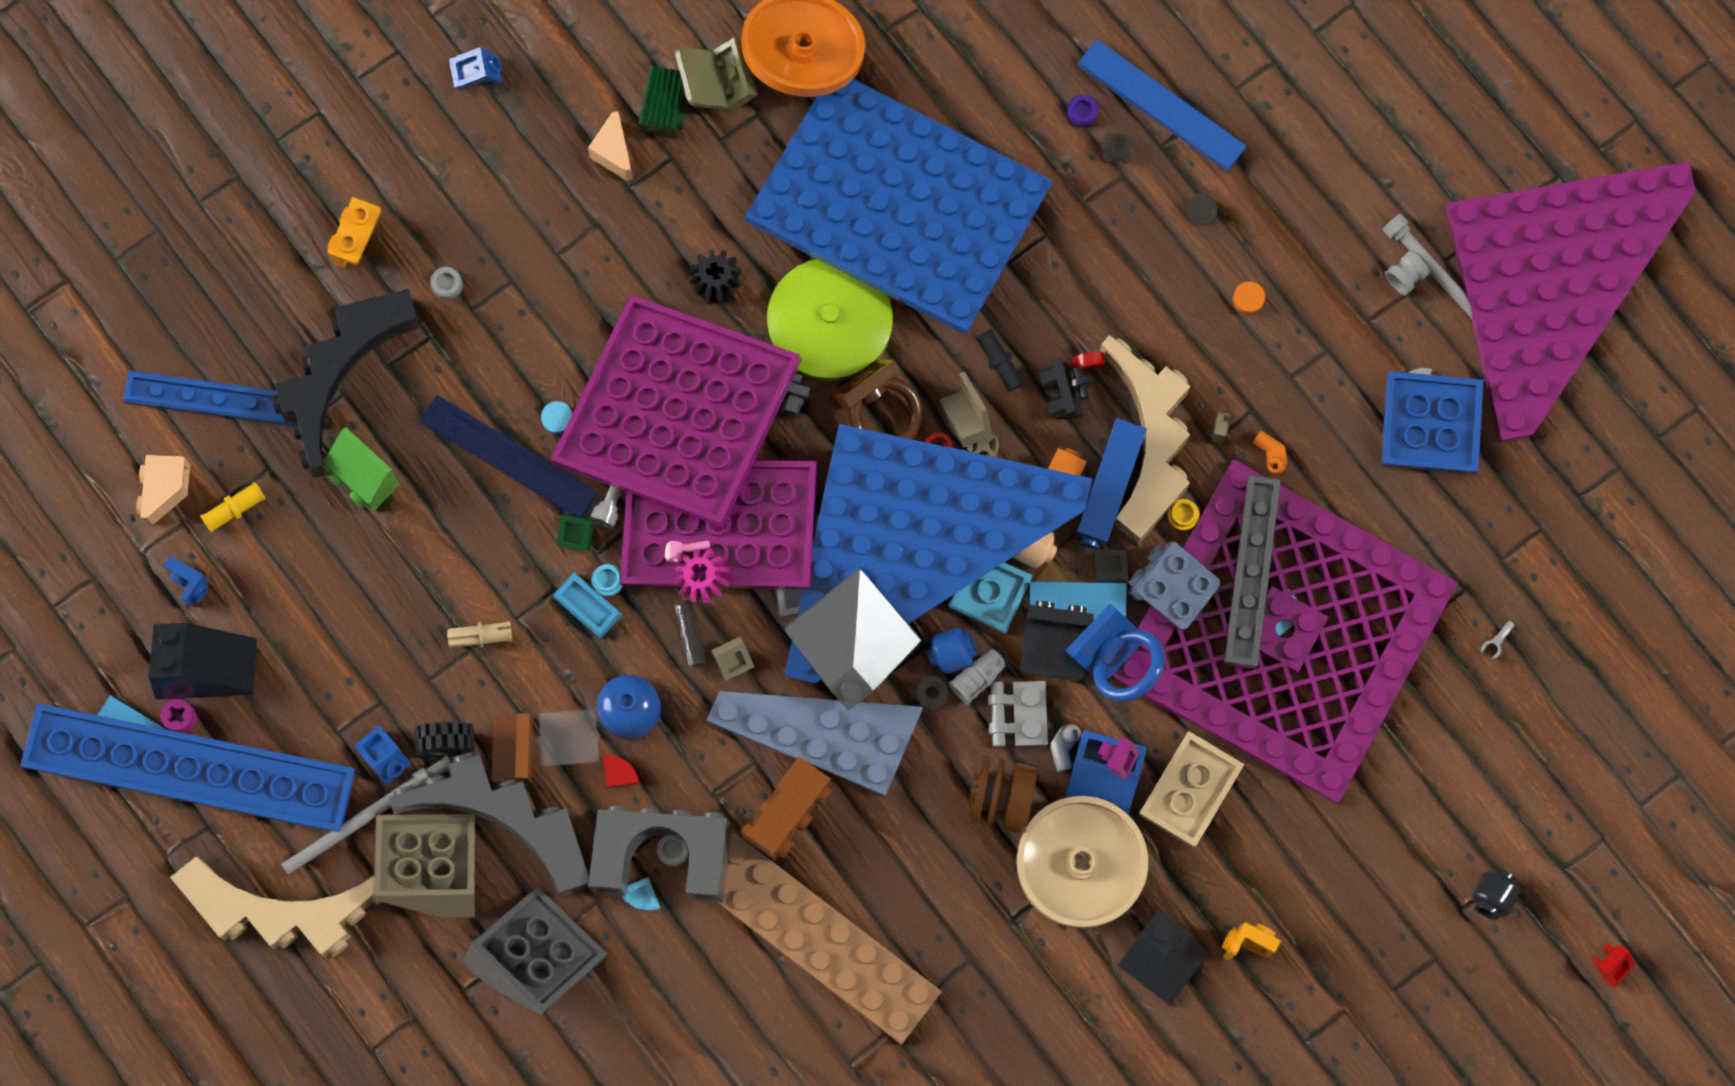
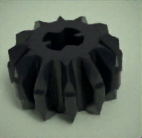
M710 249L708 251V258L699 254L697 256L699 264H691L690 271L693 275L689 277L690 284L696 285L694 288L696 295L705 292L704 298L707 302L712 299L713 295H716L717 301L721 303L723 302L724 293L732 298L734 296L733 288L741 287V280L738 277L742 275V268L735 267L737 264L735 256L727 259V251L722 250L719 256H715L714 250ZM718 272L720 279L714 280L711 273Z

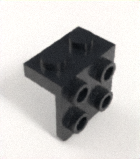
M1036 601L1035 605H1029L1020 661L1021 672L1068 680H1081L1084 677L1085 668L1072 658L1066 650L1093 622L1094 614L1087 613L1086 607L1068 605L1067 610L1055 608V603L1047 601Z

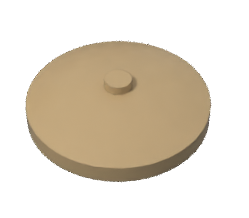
M1068 797L1043 808L1027 825L1026 832L1023 833L1018 846L1017 874L1026 897L1045 917L1068 927L1092 928L1119 918L1137 900L1147 877L1148 853L1138 826L1122 809L1096 797Z

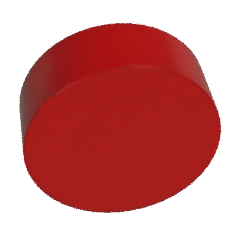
M1090 352L1074 356V369L1081 368L1084 371L1104 366V352Z

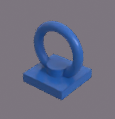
M1109 604L1066 650L1072 658L1094 676L1095 684L1101 694L1108 699L1118 702L1131 701L1146 694L1156 684L1164 667V651L1159 640L1153 634L1137 629L1112 604ZM1141 644L1146 645L1151 653V665L1145 677L1129 688L1120 689L1112 686L1108 679Z

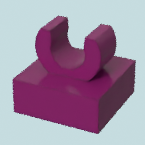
M1122 737L1116 747L1103 742L1098 752L1099 755L1103 756L1102 759L1108 762L1107 767L1111 773L1126 781L1140 753L1132 741Z

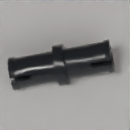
M993 329L985 331L975 339L990 361L988 366L991 370L995 369L1008 393L1025 383V380L1011 361L1012 355L1009 351L1006 352Z

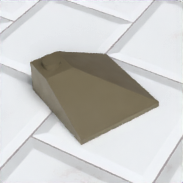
M376 815L374 900L441 918L475 917V815Z

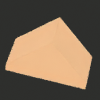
M618 111L612 112L588 147L590 159L627 181L633 180Z

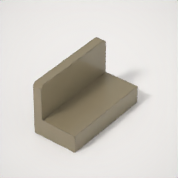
M965 371L959 373L962 391L939 399L941 408L963 448L993 436L986 407Z

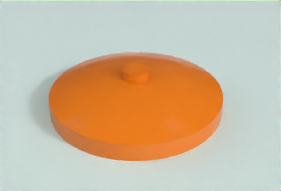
M763 0L751 10L744 22L741 50L744 60L752 73L769 87L789 95L816 97L838 91L855 78L862 65L865 53V38L861 26L855 17L834 0Z

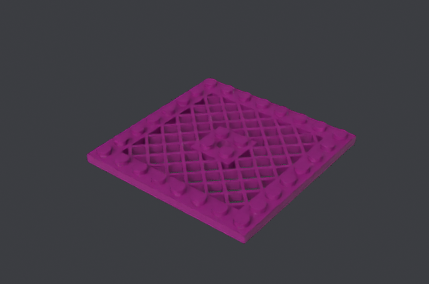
M1233 459L1183 547L1186 552L1211 573L1227 568L1231 583L1219 586L1213 594L1215 611L1204 614L1199 612L1192 621V623L1197 622L1201 638L1186 641L1183 630L1178 629L1150 606L1138 629L1153 634L1161 643L1164 651V669L1156 684L1143 696L1331 802L1338 804L1458 582L1280 485L1276 522L1280 524L1275 525L1274 533L1285 530L1290 545L1274 548V545L1272 546L1271 561L1275 572L1269 573L1268 580L1277 578L1280 590L1272 586L1266 596L1258 669L1242 673L1240 666L1233 665L1236 675L1221 679L1216 663L1223 662L1225 654L1214 657L1210 642L1225 638L1227 642L1228 624L1225 615L1230 614L1231 606L1223 608L1218 593L1233 590L1234 566L1237 564V559L1231 560L1227 545L1240 541V535L1226 538L1235 520L1239 533H1241L1243 511H1240L1245 502L1248 476L1265 477ZM1293 531L1309 540L1296 543ZM1313 545L1317 560L1303 564L1298 549ZM1321 546L1336 555L1324 558ZM1221 547L1225 562L1211 565ZM1292 551L1296 566L1281 570L1277 555ZM1341 561L1346 576L1331 579L1327 564ZM1349 562L1365 571L1353 574ZM1320 566L1324 582L1309 585L1305 570ZM1298 572L1302 587L1288 591L1283 576ZM1369 576L1374 591L1359 595L1355 580ZM1377 577L1391 584L1392 587L1381 589ZM1348 582L1352 597L1338 601L1333 586ZM1326 588L1331 603L1316 607L1312 591ZM1398 592L1402 607L1387 610L1383 595ZM1305 593L1308 605L1291 596ZM1406 593L1413 597L1410 603H1408ZM1376 598L1381 613L1366 616L1361 601ZM1354 603L1359 619L1344 622L1340 607ZM1333 609L1337 624L1323 628L1329 617L1320 612ZM1404 613L1394 631L1390 617ZM1219 617L1223 632L1207 635L1203 620ZM1383 619L1387 634L1373 638L1368 623ZM1280 621L1290 622L1293 625V635L1289 638L1280 637L1276 632L1277 623ZM1361 625L1366 640L1351 644L1346 628ZM1175 629L1179 643L1165 647ZM1340 631L1344 646L1329 650L1325 634ZM1319 638L1322 652L1308 655L1316 639ZM1389 640L1379 658L1375 644ZM1141 644L1110 678L1127 688L1140 682L1147 674L1151 665L1149 648ZM1203 644L1208 659L1192 663L1188 648ZM1368 646L1372 662L1357 665L1353 650ZM1182 650L1186 665L1170 669L1166 653ZM1346 652L1351 667L1336 671L1331 656ZM1261 655L1277 664L1264 667ZM1325 658L1329 673L1314 677L1310 661ZM1210 665L1214 681L1198 684L1194 669ZM1302 665H1304L1308 679L1292 683L1289 670L1297 674ZM1374 668L1364 686L1360 671ZM1281 669L1286 685L1270 688L1266 673ZM1188 671L1192 684L1175 674ZM1353 673L1358 689L1343 693L1338 677ZM1260 675L1264 691L1249 694L1244 679ZM1331 679L1336 695L1321 698L1316 683ZM1238 681L1242 697L1227 700L1223 685ZM1310 685L1314 701L1299 704L1295 689ZM1216 687L1220 700L1203 690ZM1288 691L1292 707L1277 710L1273 695ZM1359 695L1349 713L1345 699ZM1266 697L1271 712L1255 716L1251 700ZM1338 701L1342 717L1327 720L1323 704ZM1245 703L1248 715L1232 706ZM1316 707L1321 722L1306 726L1301 710ZM1295 713L1299 728L1284 732L1279 716ZM1273 718L1276 731L1260 723V721ZM1344 722L1334 740L1330 726ZM1323 728L1327 744L1312 748L1308 732ZM1301 734L1305 747L1288 737ZM1329 750L1325 758L1316 754Z

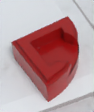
M603 755L607 789L639 785V779L634 768L626 760L614 755Z

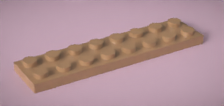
M733 832L730 838L724 901L718 904L902 1045L942 991Z

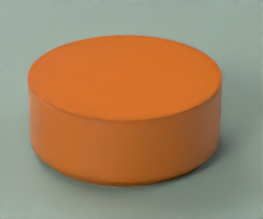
M1255 282L1241 283L1233 294L1234 307L1240 313L1246 315L1257 313L1265 301L1263 288Z

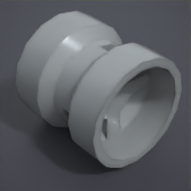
M1408 251L1401 258V263L1398 266L1393 265L1385 272L1388 282L1402 295H1407L1413 290L1414 283L1423 281L1430 274L1425 262L1411 251Z

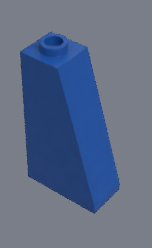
M1116 418L1087 501L1086 509L1076 533L1075 539L1080 540L1082 546L1093 550H1098L1099 547L1106 548L1147 428Z

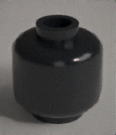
M1497 869L1496 872H1484L1471 895V899L1475 904L1474 909L1482 916L1491 920L1507 917L1520 895V889L1514 882L1515 877L1502 869Z

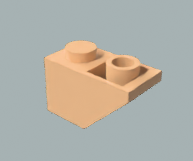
M146 455L145 465H141L139 470L140 484H143L142 496H138L136 503L137 514L140 515V518L146 525H154L188 495L190 464L185 457Z

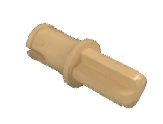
M510 621L481 625V622H478V626L449 629L447 631L449 647L480 645L483 648V644L512 642Z

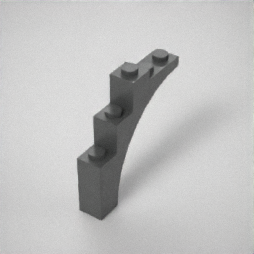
M472 753L457 756L453 759L454 763L448 764L450 778L445 779L444 775L436 776L426 780L425 786L415 789L413 785L404 786L395 790V795L389 797L394 815L415 810L448 809L471 813L496 823L515 835L535 854L549 874L558 897L589 888V876L567 809L559 810L557 806L539 812L540 817L535 818L523 781L515 783V780L505 781L496 785L497 790L491 791L480 755L473 757Z

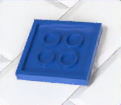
M1389 371L1386 380L1381 466L1476 475L1479 466L1483 380Z

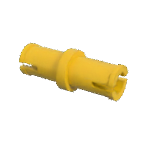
M253 482L252 485L234 496H226L223 498V503L204 515H200L207 529L212 533L215 529L233 518L238 520L242 517L241 513L266 498L258 485Z

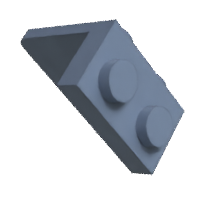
M1175 541L1163 544V546L1158 544L1148 555L1147 559L1150 562L1145 569H1138L1128 581L1131 587L1127 590L1126 594L1134 601L1144 599L1178 629H1186L1219 588L1220 580Z

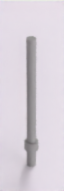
M445 756L426 770L421 768L413 773V778L397 789L413 785L414 789L425 786L426 780L440 776L448 771V764L452 762L448 756ZM395 790L343 823L340 832H329L282 863L281 865L288 875L376 818V815H381L390 809L389 797L395 795Z

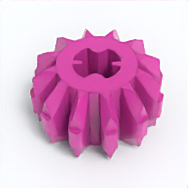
M695 549L693 559L683 555L682 559L686 565L676 566V571L681 576L675 579V584L682 587L680 591L682 596H690L693 603L697 604L703 598L706 604H710L712 600L711 594L714 593L716 597L722 598L723 594L719 587H729V582L723 577L730 574V569L723 566L725 560L722 556L714 558L712 550L708 549L702 555L699 549ZM702 571L707 576L704 581H701L698 577Z

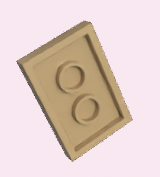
M1188 731L1138 815L1190 847L1195 848L1244 764Z

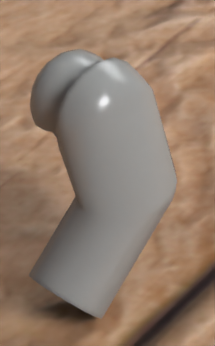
M1065 725L1060 728L1050 743L1057 772L1072 769L1068 752L1081 737V731L1076 725Z

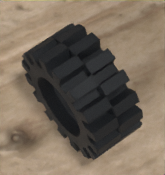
M441 721V723L432 722L416 726V755L421 757L437 756V758L443 756H460L474 752V725L463 721L459 723L458 721Z

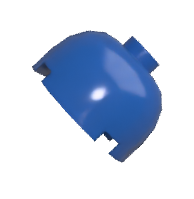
M624 674L611 679L603 686L597 698L596 711L601 725L609 733L619 739L635 740L646 736L654 728L660 719L661 702L657 690L649 681L637 675Z

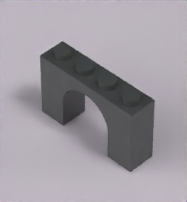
M609 806L608 810H598L588 885L594 894L627 896L630 864L636 849L651 837L672 835L685 842L689 849L690 859L686 894L691 901L723 903L732 829L730 822L727 818H724V815L707 812L704 813V816H691L692 813L683 810H674L672 814H659L658 810L652 808H641L640 812H628L627 808L620 806Z

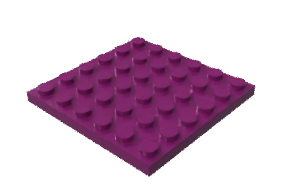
M630 295L550 460L557 466L724 527L802 358L799 354Z

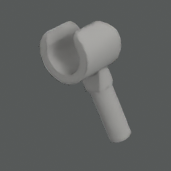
M1508 621L1493 640L1486 641L1481 646V653L1487 645H1493L1496 648V654L1490 660L1496 659L1501 653L1500 645L1515 626L1514 623Z

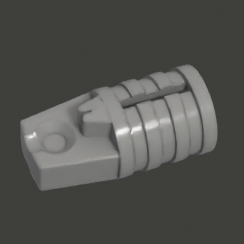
M992 649L975 662H972L961 674H958L954 680L948 683L949 687L963 703L968 705L979 693H982L986 687L992 684L997 675L1006 666L1005 661L999 653Z

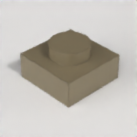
M741 637L711 650L725 681L754 668Z

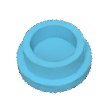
M604 564L596 568L591 578L594 590L602 596L617 594L623 586L620 584V569L611 564Z

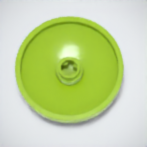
M818 259L805 262L786 274L776 286L768 305L767 326L772 345L799 354L802 361L796 372L813 380L833 382L855 377L881 357L889 343L892 332L893 314L888 295Z

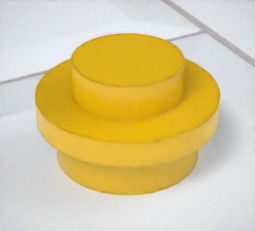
M1188 499L1176 500L1167 513L1171 526L1180 531H1187L1195 527L1200 516L1196 504Z

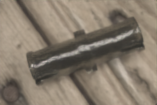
M691 600L673 604L680 629L677 635L678 639L683 642L687 667L707 663L700 636L703 634L702 627H698L694 603Z

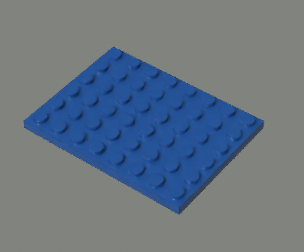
M853 79L838 91L816 97L746 213L744 222L967 335L1049 191L1053 180Z

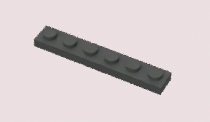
M1249 475L1247 478L1224 664L1254 669L1258 666L1281 482L1279 479Z

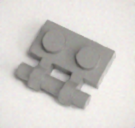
M1045 681L1013 682V695L1004 694L1003 682H992L991 695H988V706H991L992 712L989 734L992 735L993 747H1005V735H1014L1015 748L1047 747ZM1013 706L1014 723H1005L1004 707Z

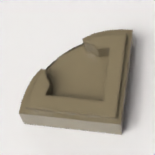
M1217 411L1211 442L1224 443L1229 427V413Z

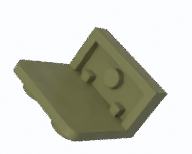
M732 38L714 51L680 47L675 51L685 94L690 105L734 111L758 95L752 72L742 55L740 38Z

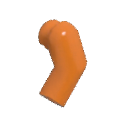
M1261 430L1254 439L1253 444L1266 452L1267 468L1271 473H1283L1288 464L1285 446Z

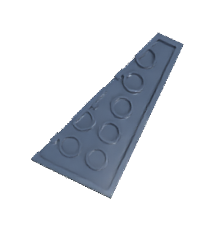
M719 691L707 718V723L795 760L800 756L821 771L886 797L923 707L859 702L848 711L840 700Z

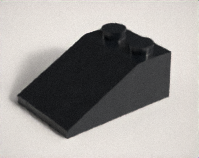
M190 623L154 624L149 681L155 699L254 695L257 639Z

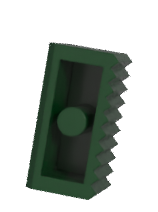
M653 65L649 67L638 122L639 132L677 138L678 129H684L686 111H682L684 100H688L679 70L655 67Z

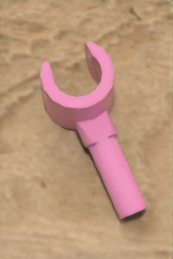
M709 540L690 544L670 541L665 549L666 561L682 562L683 552H691L695 549H709Z

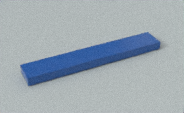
M1099 40L1093 43L1078 62V67L1224 171L1228 172L1245 150L1246 145Z
M128 370L123 396L125 404L292 426L291 422L285 423L282 413H275L271 397L277 395L275 390Z

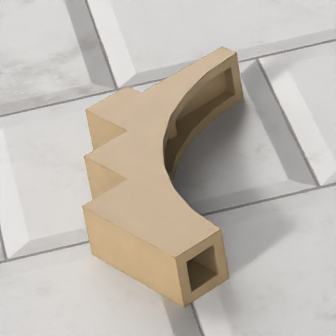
M1109 335L1101 344L1099 352H1104L1105 360L1117 371L1129 389L1139 413L1140 424L1142 427L1147 428L1143 438V461L1138 482L1131 498L1114 522V526L1138 546L1168 512V509L1185 493L1190 484L1186 480L1188 477L1182 469L1176 465L1171 467L1168 464L1187 443L1190 436L1187 432V426L1176 417L1172 419L1169 417L1170 413L1186 397L1190 386L1187 384V378L1175 369L1171 371L1167 366L1157 375L1151 363L1143 358L1139 360L1131 353L1132 350L1127 343L1119 338L1115 340Z
M197 856L171 876V879L214 932L224 941L228 938L234 940L247 929L245 924L250 921L265 941L275 950L279 946L283 949L290 945L298 937L296 932L301 930L317 951L325 958L329 955L332 957L337 956L348 946L346 941L351 936L344 926L347 923L350 926L357 923L366 914L364 909L371 903H380V901L374 900V876L361 885L336 896L313 901H279L255 896L235 888L220 878Z

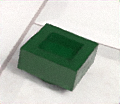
M561 514L556 546L585 552L590 551L595 519Z

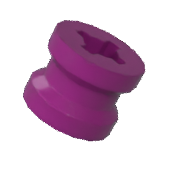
M172 699L166 702L160 713L161 721L165 727L171 731L185 734L194 729L198 720L195 709L182 699Z

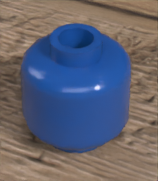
M953 628L934 635L931 640L932 648L927 649L932 667L938 666L945 674L969 667L973 662V657L977 656L976 646L970 632L965 633L961 628Z

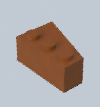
M799 756L776 785L775 791L767 802L764 801L758 808L759 813L751 824H746L741 830L742 839L773 862L779 856L784 859L794 845V842L791 841L797 830L803 832L812 821L814 816L810 812L815 805L819 804L822 806L832 793V789L829 788L831 778Z

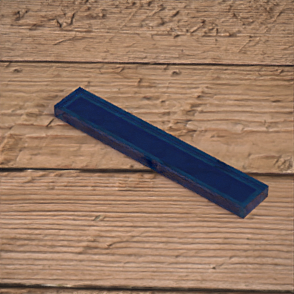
M438 395L420 419L422 425L570 515L583 517L598 495L593 489Z

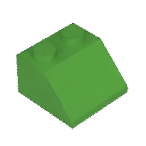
M346 427L338 435L323 462L329 471L326 474L327 478L338 488L342 485L351 491L348 495L349 498L361 509L367 506L374 512L400 485L392 469Z

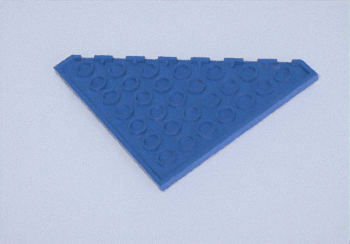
M839 424L813 541L811 590L803 589L797 617L857 569L861 568L909 624L1084 512L1092 478ZM792 640L784 676L813 683L822 680Z

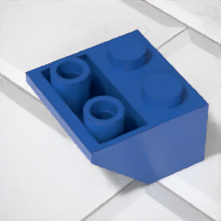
M1084 730L1080 738L1065 798L1075 796L1096 797L1116 805L1128 814L1147 747L1134 744L1140 753L1126 781L1111 773L1107 767L1108 762L1103 760V756L1098 754L1103 742L1116 747L1119 739Z

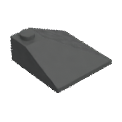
M861 568L857 569L784 628L827 687L848 711L873 692L921 641L919 636Z
M537 886L471 944L462 962L486 985L535 1013L542 1015L607 956V953Z

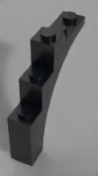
M409 289L334 307L337 318L331 319L336 338L305 345L307 356L301 357L306 376L275 384L277 395L271 396L275 413H282L285 423H292L296 440H303L305 450L299 451L304 470L310 469L313 478L325 476L322 456L323 427L329 405L340 383L355 364L374 348L395 336L418 329Z

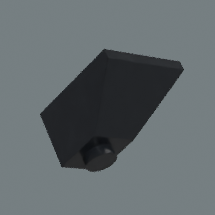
M1159 909L1117 966L1170 1006L1209 952L1184 927Z

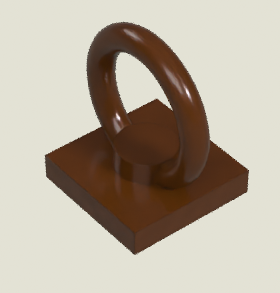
M878 359L867 369L829 395L836 406L849 408L851 427L865 429L861 417L862 407L880 397L886 389L895 390L905 397L910 407L909 424L898 437L913 440L920 430L923 419L920 398L908 383L893 377L901 371L894 360Z

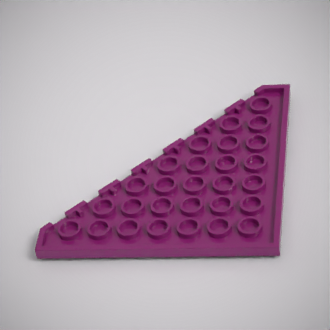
M1689 162L1446 204V214L1464 291L1470 302L1472 326L1500 443L1531 438L1696 192Z

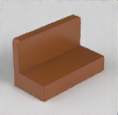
M517 714V718L494 719L492 781L494 783H502L509 780H515V783L522 781L523 783H531L533 719L530 714Z

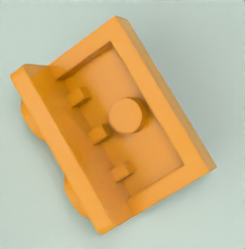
M352 197L349 206L345 207L341 214L340 226L336 235L334 234L331 237L327 247V253L334 265L345 269L347 262L355 265L359 263L381 214L379 206Z
M1244 922L1239 928L1233 927L1232 931L1230 930L1221 947L1226 950L1223 958L1229 961L1237 954L1240 946L1267 959L1275 953L1281 940L1275 938L1276 933L1266 926L1258 924L1257 927H1254Z

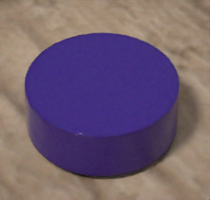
M1077 95L1069 102L1067 116L1073 125L1088 127L1096 121L1099 107L1096 100L1091 96Z

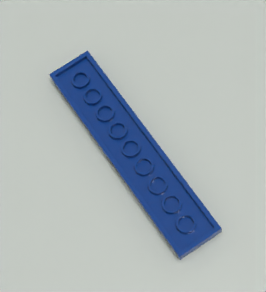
M37 703L20 765L22 768L335 832H340L344 823L356 769L39 703Z

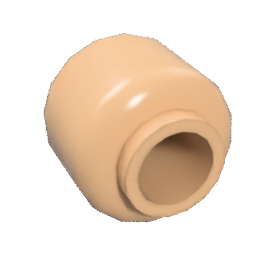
M1053 532L1019 552L1013 558L1032 568H1038L1044 562L1049 564L1057 551V546L1053 545Z

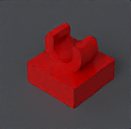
M1605 943L1603 949L1608 954L1606 959L1600 960L1594 955L1591 959L1595 968L1599 970L1603 981L1614 989L1635 967V963L1630 951L1619 944L1614 949L1612 945Z

